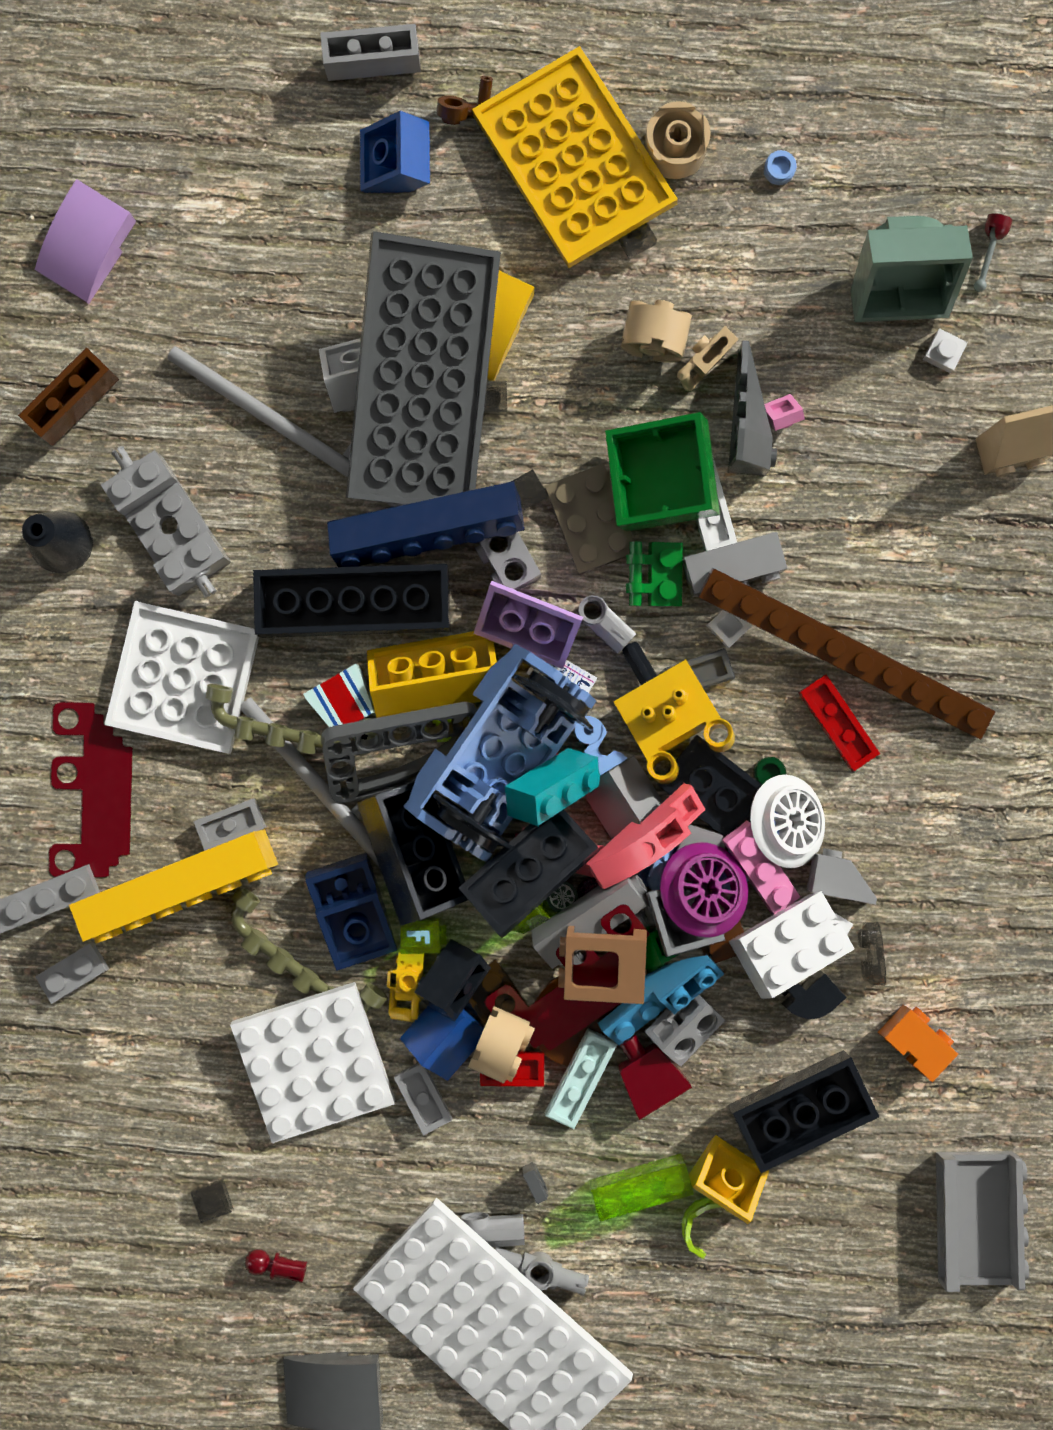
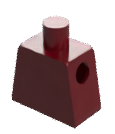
M634 1034L631 1038L620 1044L628 1059L621 1062L618 1068L639 1120L692 1088L683 1072L655 1043L644 1048L636 1034Z

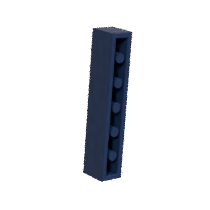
M514 481L327 522L330 556L338 567H359L360 565L374 562L385 563L393 558L417 556L422 552L435 549L446 550L454 545L468 542L479 543L487 538L511 536L516 532L525 530L521 499Z

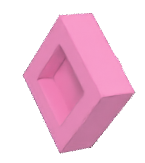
M791 394L764 404L769 424L775 431L788 428L794 423L805 420L803 408Z

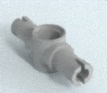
M495 1247V1250L540 1291L548 1288L555 1290L558 1287L584 1296L586 1292L585 1287H587L589 1281L588 1274L563 1268L561 1263L553 1261L545 1252L538 1251L532 1254L524 1252L521 1255ZM541 1265L546 1267L548 1272L544 1276L539 1277L533 1275L531 1270L535 1266Z

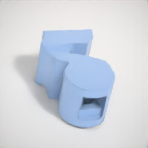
M585 716L593 726V730L590 731L577 723L574 734L580 743L588 746L584 753L598 757L599 773L601 776L628 758L618 751H613L607 756L602 755L599 751V746L607 731L602 722L597 718Z

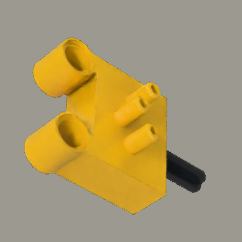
M629 643L622 649V654L641 686L613 702L647 759L648 772L656 782L669 784L676 780L679 774V766L674 757L666 751L704 730V738L712 750L725 752L733 746L735 735L730 723L719 716L686 659L657 675L639 643ZM723 728L728 731L727 738L720 743L712 741V732L715 729ZM660 761L671 762V770L666 775L655 773V767Z

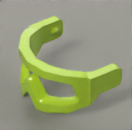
M707 1197L695 1200L685 1210L681 1221L682 1235L688 1250L702 1259L705 1258L706 1253L694 1245L690 1237L693 1219L707 1210L722 1208Z

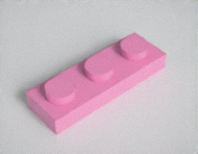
M745 821L722 839L771 914L778 913L800 898V895L782 868L766 858L757 846L749 821Z

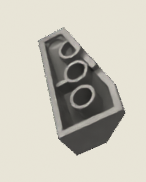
M742 340L737 358L728 473L766 476L770 471V467H775L777 448H772L773 437L749 341Z

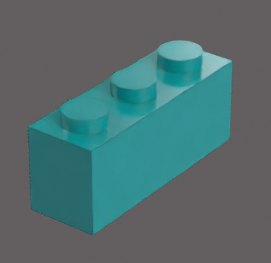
M567 748L505 786L507 815L539 826L600 786L598 757Z

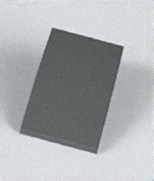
M348 1352L284 1356L287 1424L315 1430H381L383 1408L379 1354L348 1356Z

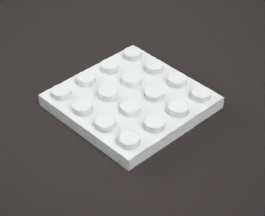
M135 601L104 725L231 754L235 740V729L221 725L214 718L211 711V701L205 698L208 684L231 687L233 689L231 702L224 703V709L229 715L237 717L241 715V704L244 702L259 637L255 635L254 628Z
M355 982L231 1022L230 1026L272 1143L395 1104V1097Z

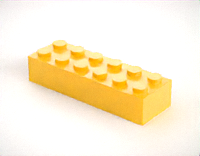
M265 829L253 831L72 903L69 907L82 941L94 938L95 944L123 934L121 928L123 926L127 932L153 922L151 917L153 914H155L156 919H160L183 910L181 903L185 902L188 908L213 898L211 891L216 890L217 894L220 895L241 887V879L247 878L248 883L271 875L270 868L277 866L278 862Z

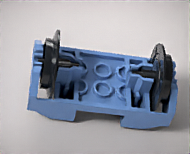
M514 644L505 656L490 667L472 694L483 703L447 756L437 749L433 751L418 773L410 798L404 806L417 819L443 837L451 840L456 845H460L466 851L486 862L489 861L498 845L509 849L513 848V845L501 836L513 819V817L507 815L505 786L554 757L577 723L590 731L593 730V726L585 716L592 709L596 700L588 692L581 689L580 686L571 682L560 671L517 644ZM522 661L539 672L532 671L528 678L514 674ZM512 676H513V678H514L518 683H520L523 687H525V688L528 689L530 692H532L534 695H536L537 697H539L540 699H542L544 702L540 701V700L537 699L535 696H533V695L530 694L528 691H526V690L523 689L521 686H519L517 683H515L514 681H512V680H511ZM437 790L438 792H440V793L443 794L444 796L448 797L449 799H451L452 801H454V802L457 803L458 805H460V806H462L463 808H465L467 811H469V813H467L466 811H464L463 809H461L460 807H458V806L455 805L454 803L450 802V801L447 800L446 798L442 797L441 795L435 793L434 791ZM431 795L440 805L436 815L442 820L423 808Z

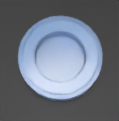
M783 150L771 153L764 165L766 179L774 185H784L790 182L797 167L795 158L792 154Z

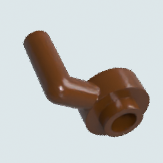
M489 76L480 77L477 103L467 102L456 96H442L438 98L436 114L442 118L444 123L450 125L460 124V121L466 120L467 116H474L472 109L490 99L493 78Z

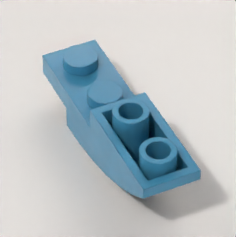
M707 955L691 957L663 966L645 975L644 1004L622 1003L598 1022V1025L605 1035L620 1045L625 1040L631 1038L646 1023L656 1018L665 1008H668L673 1014L685 1008L704 990L714 985L725 973Z

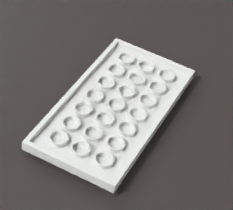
M438 1198L421 1213L356 1282L353 1288L355 1292L509 1430H582L632 1381L633 1373Z

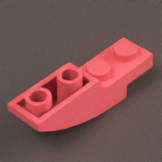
M683 783L640 824L634 822L628 824L586 863L601 888L606 889L637 874L665 856L691 834L688 826L705 811L692 785Z

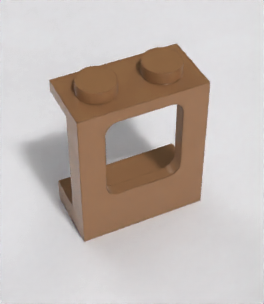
M568 926L566 937L560 936L559 956L565 957V968H559L558 987L564 988V1000L644 1004L647 930L634 929L633 936L574 933L575 926ZM588 950L617 953L619 956L618 984L615 987L575 985L573 983L574 951Z

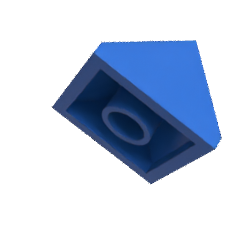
M427 1006L418 1016V1019L400 1037V1040L421 1066L448 1081L476 1049L485 1026L465 1009H463L454 1022Z

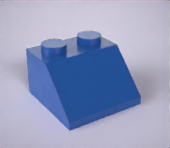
M400 110L360 130L361 192L403 193L411 192L430 184L429 121Z

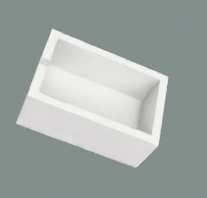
M822 891L803 897L729 941L761 999L774 998L854 950L841 924L832 923L831 920L836 918V915Z

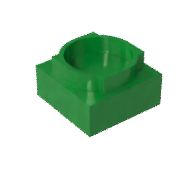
M701 412L605 430L616 523L619 528L627 532L720 515L708 420Z

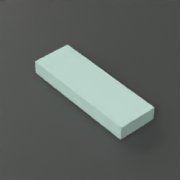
M589 1028L586 1030L544 1112L546 1117L575 1129L617 1046L612 1039Z

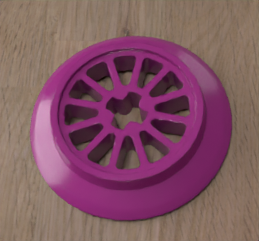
M704 842L686 845L671 856L663 870L660 884L662 902L669 917L683 931L698 937H715L731 930L743 916L748 901L746 876L734 856L722 847ZM701 861H704V862L706 863V864H705V871H704V868H703V866H702ZM714 864H715V865H717L718 868L716 869V871H715L714 874H713V867H714ZM692 866L694 867V870H695L696 874H694V873L690 870V868H691ZM724 872L727 878L719 881L721 874ZM685 876H686L688 879H690V880L692 881V883H686V882H684ZM709 882L708 888L712 890V894L704 896L705 890L701 888V885ZM730 883L731 890L722 889V885ZM683 888L692 890V893L685 896ZM721 894L729 895V902L724 897H722ZM694 897L695 901L690 907L687 900ZM718 903H719L722 907H724V911H723V912H721ZM700 905L701 915L697 913V909L700 907ZM710 909L712 911L713 917H709Z

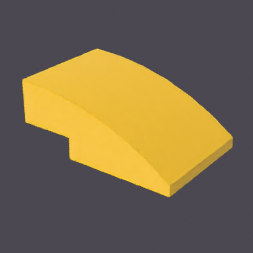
M500 270L498 273L487 380L493 383L534 297V286Z

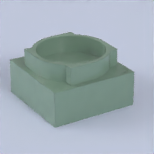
M926 216L887 217L886 223L875 230H868L850 290L854 321L871 322L949 318L973 259L967 225H943L938 220Z

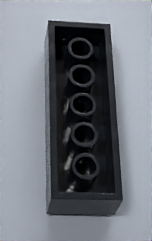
M447 564L253 570L255 635L260 638L451 632L450 584Z

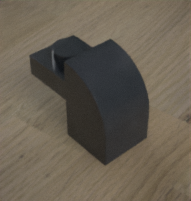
M819 970L802 985L797 983L782 992L781 994L784 997L788 993L790 996L781 1004L798 1017L817 1019L829 1014L847 997L824 972Z

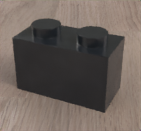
M450 939L446 947L439 951L436 961L428 973L422 976L414 993L425 1005L455 1022L491 967L480 954Z

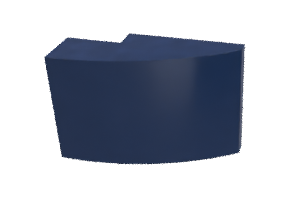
M366 852L306 872L305 882L314 903L315 915L336 971L398 951L385 904Z

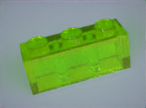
M681 1153L589 1180L600 1222L694 1195L686 1164Z

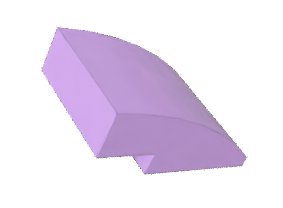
M76 179L51 223L40 250L35 270L89 304L122 254L119 247L136 223V220L129 211Z

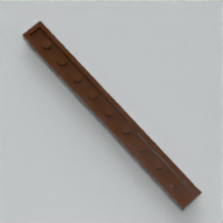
M714 568L711 569L698 595V598L977 739H982L996 711Z

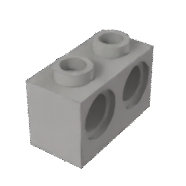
M518 532L511 536H496L484 539L479 542V546L475 547L482 563L486 564L489 562L495 573L490 575V577L496 583L519 591L541 578V572ZM496 538L504 539L508 543L507 549L501 553L493 552L490 549L492 540ZM512 565L519 566L523 570V576L516 581L509 580L505 576L506 569Z
M699 994L676 1014H673L667 1008L645 1033L668 1057L681 1067L722 1025L725 1019Z

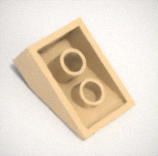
M1053 405L1005 416L976 438L984 475L996 473V477H1002L1015 473L1016 467L1026 465L1027 470L1047 465L1046 460L1053 456Z

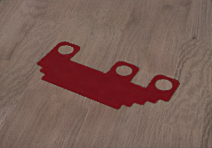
M59 702L53 707V731L58 735H84L83 757L58 756L53 759L51 765V784L56 789L82 790L81 844H54L50 847L49 872L52 876L58 877L89 864L94 877H108L109 867L117 866L121 855L130 854L133 748L123 746V738L113 735L112 726L104 725V715L95 713L94 703ZM68 708L75 710L79 716L77 725L71 729L63 728L58 720L61 711ZM63 763H71L77 769V777L71 783H64L57 776V770ZM62 850L72 852L75 857L74 866L66 871L60 870L55 864V856Z
M624 904L617 906L601 919V926L607 934L633 936L634 929L647 930L630 907ZM625 914L631 919L632 925L628 932L619 934L612 930L610 921L614 915ZM558 947L556 956L565 967V957L559 956ZM585 950V961L578 965L573 964V983L575 985L615 987L618 984L619 956L615 952H607L599 958L594 951ZM509 985L502 986L485 1000L487 1008L492 1012L495 1006V999L499 995L508 994L512 996L515 1000V1008L510 1013L529 1021V1026L535 1028L529 1043L534 1048L544 1044L548 1050L554 1049L620 1004L614 1002L564 1000V988L556 987L528 1007L514 988Z

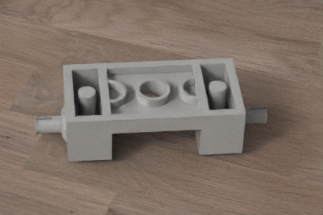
M123 446L118 447L117 450L119 452L114 450L111 454L122 469L115 476L101 484L103 490L116 510L126 517L155 562L153 567L169 592L179 597L197 585L205 598L210 597L217 590L213 587L208 577L230 564V559L165 459L154 450L140 460L132 462ZM167 518H175L178 523L176 531L172 534H164L162 531V523Z

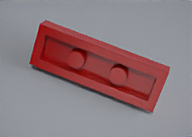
M827 674L798 692L852 772L881 754Z

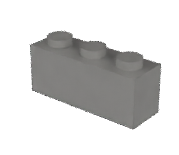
M416 24L320 33L323 65L328 81L421 72Z
M777 532L690 555L682 560L691 598L699 595L712 568L750 586L749 582L761 579L762 584L781 578L779 573H783L787 569Z

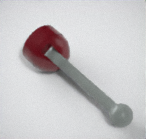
M992 213L987 216L985 233L990 239L979 280L974 283V289L977 292H983L987 287L985 279L997 240H1002L1010 231L1013 220L1006 215Z

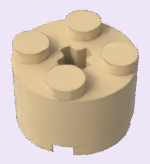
M676 101L663 105L651 117L647 125L644 147L665 178L681 179L695 174L702 165L707 152L711 133L709 122L704 114L702 116L695 109V106L687 102Z
M636 300L630 301L621 349L642 358L643 353L654 356L653 361L679 362L685 351L692 315L687 312L673 310L674 304L665 300H656L654 305Z
M494 1006L468 1068L502 1083H505L506 1080L512 1082L522 1058L516 1055L519 1050L525 1051L535 1028L529 1026V1021Z

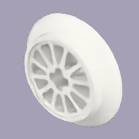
M791 775L772 777L759 788L753 799L750 814L751 829L757 846L766 858L778 866L796 868L805 865L819 851L825 832L824 812L816 793L806 782Z

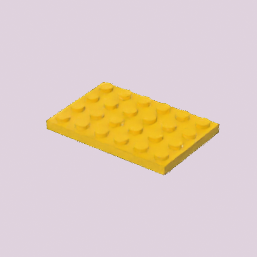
M580 46L472 109L475 120L568 268H571L677 205L678 199Z

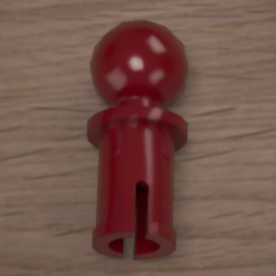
M255 1249L246 1256L245 1268L248 1273L254 1276L262 1275L268 1271L271 1272L270 1279L272 1280L274 1277L303 1283L307 1262L281 1257L280 1253L277 1252L274 1259H272L266 1251Z

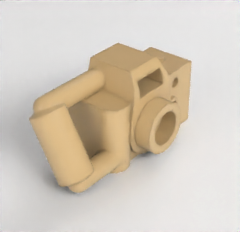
M726 326L710 339L704 335L692 348L696 354L677 373V377L686 391H692L739 340ZM692 369H694L697 372V374L694 377H692L690 374V371Z

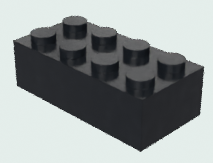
M415 782L374 795L356 803L400 925L422 920L468 901L467 897L459 889L466 881L451 840L443 837L404 808L410 798ZM431 795L423 808L442 820L436 815L439 807L435 798Z
M844 1050L728 1105L752 1158L761 1173L879 1118V1114L852 1057Z

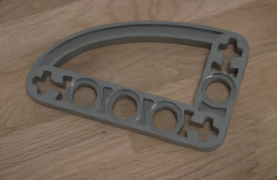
M460 702L341 724L325 729L321 734L320 740L332 799L340 803L356 801L415 782L418 773L433 751L400 767L361 779H357L354 755L451 737L437 748L438 751L447 756L477 712V706L471 702ZM430 721H441L436 727H426V724ZM401 726L409 727L406 732L401 734L393 732ZM368 732L377 734L369 740L361 739V736ZM340 761L348 763L345 767L342 768L332 767L335 763ZM346 780L347 787L341 788L340 781Z

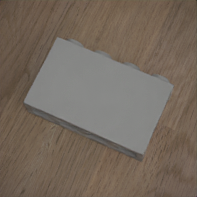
M1013 1151L936 1152L938 1282L946 1292H960V1285H1013L1018 1291L1025 1290V1280L1029 1279V1265L1025 1259L1024 1247H1028L1029 1244L1028 1231L1024 1226V1214L1028 1212V1202L1026 1195L1023 1194V1181L1027 1180V1167L1022 1158Z

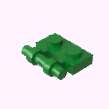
M629 542V554H626V564L629 565V583H626V593H629V606H642V593L648 594V606H682L683 543L650 542L648 543V555L642 554V542ZM642 565H648V583H642Z

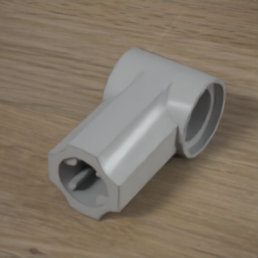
M587 596L579 604L578 615L583 617L581 623L588 626L616 654L636 635L599 596ZM590 603L598 605L601 609V616L597 619L587 618L583 611L584 607Z
M472 1212L460 1217L464 1223L491 1247L525 1245L523 1214L489 1216V1214L484 1212Z

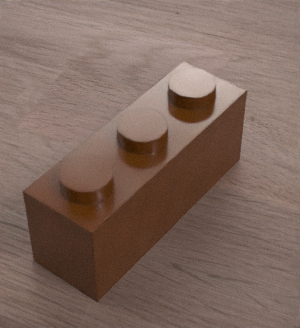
M86 347L18 416L36 434L53 446L119 378Z

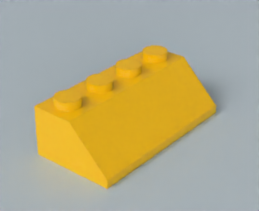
M474 631L367 650L369 689L376 718L460 702H481L480 699L472 694L490 667L497 662L494 641L473 634Z

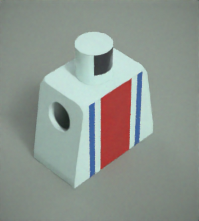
M357 664L352 665L303 694L305 699L329 727L363 721L376 715L362 669ZM362 735L361 739L366 740L368 735Z

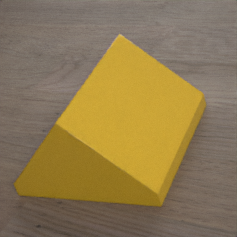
M715 1135L688 1177L694 1189L746 1224H749L753 1218L769 1170L761 1173L753 1159Z

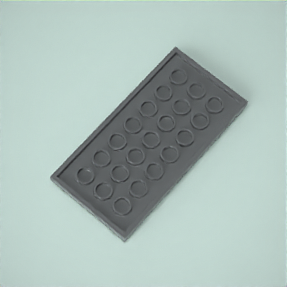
M375 231L371 233L346 498L411 504L475 490L501 252Z

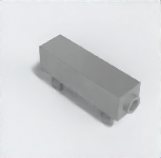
M635 875L606 889L598 885L532 930L534 949L553 969L561 963L556 956V950L560 946V936L566 937L568 926H575L574 933L606 934L607 932L601 926L602 917L622 904L629 906L643 926L647 928L649 926L645 920L647 915L642 910L647 907L645 898L647 888L638 875ZM616 914L612 917L610 926L613 929L627 919L631 925L632 922L627 915ZM580 950L574 951L573 964L583 963L584 955Z

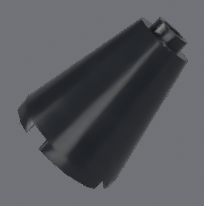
M58 510L35 514L28 517L23 523L22 536L36 563L45 570L59 574L66 573L82 567L91 555L93 537H91L89 526L81 517L72 512Z

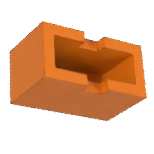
M902 1005L877 1033L903 1056L908 1052L909 1055L906 1060L933 1083L957 1057L958 1053L951 1047L954 1041L940 1028L935 1032L929 1027L927 1023L931 1019L918 1007L911 1010L907 1006Z

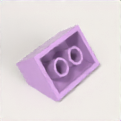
M491 581L473 634L509 648L517 644L546 663L563 669L583 617Z

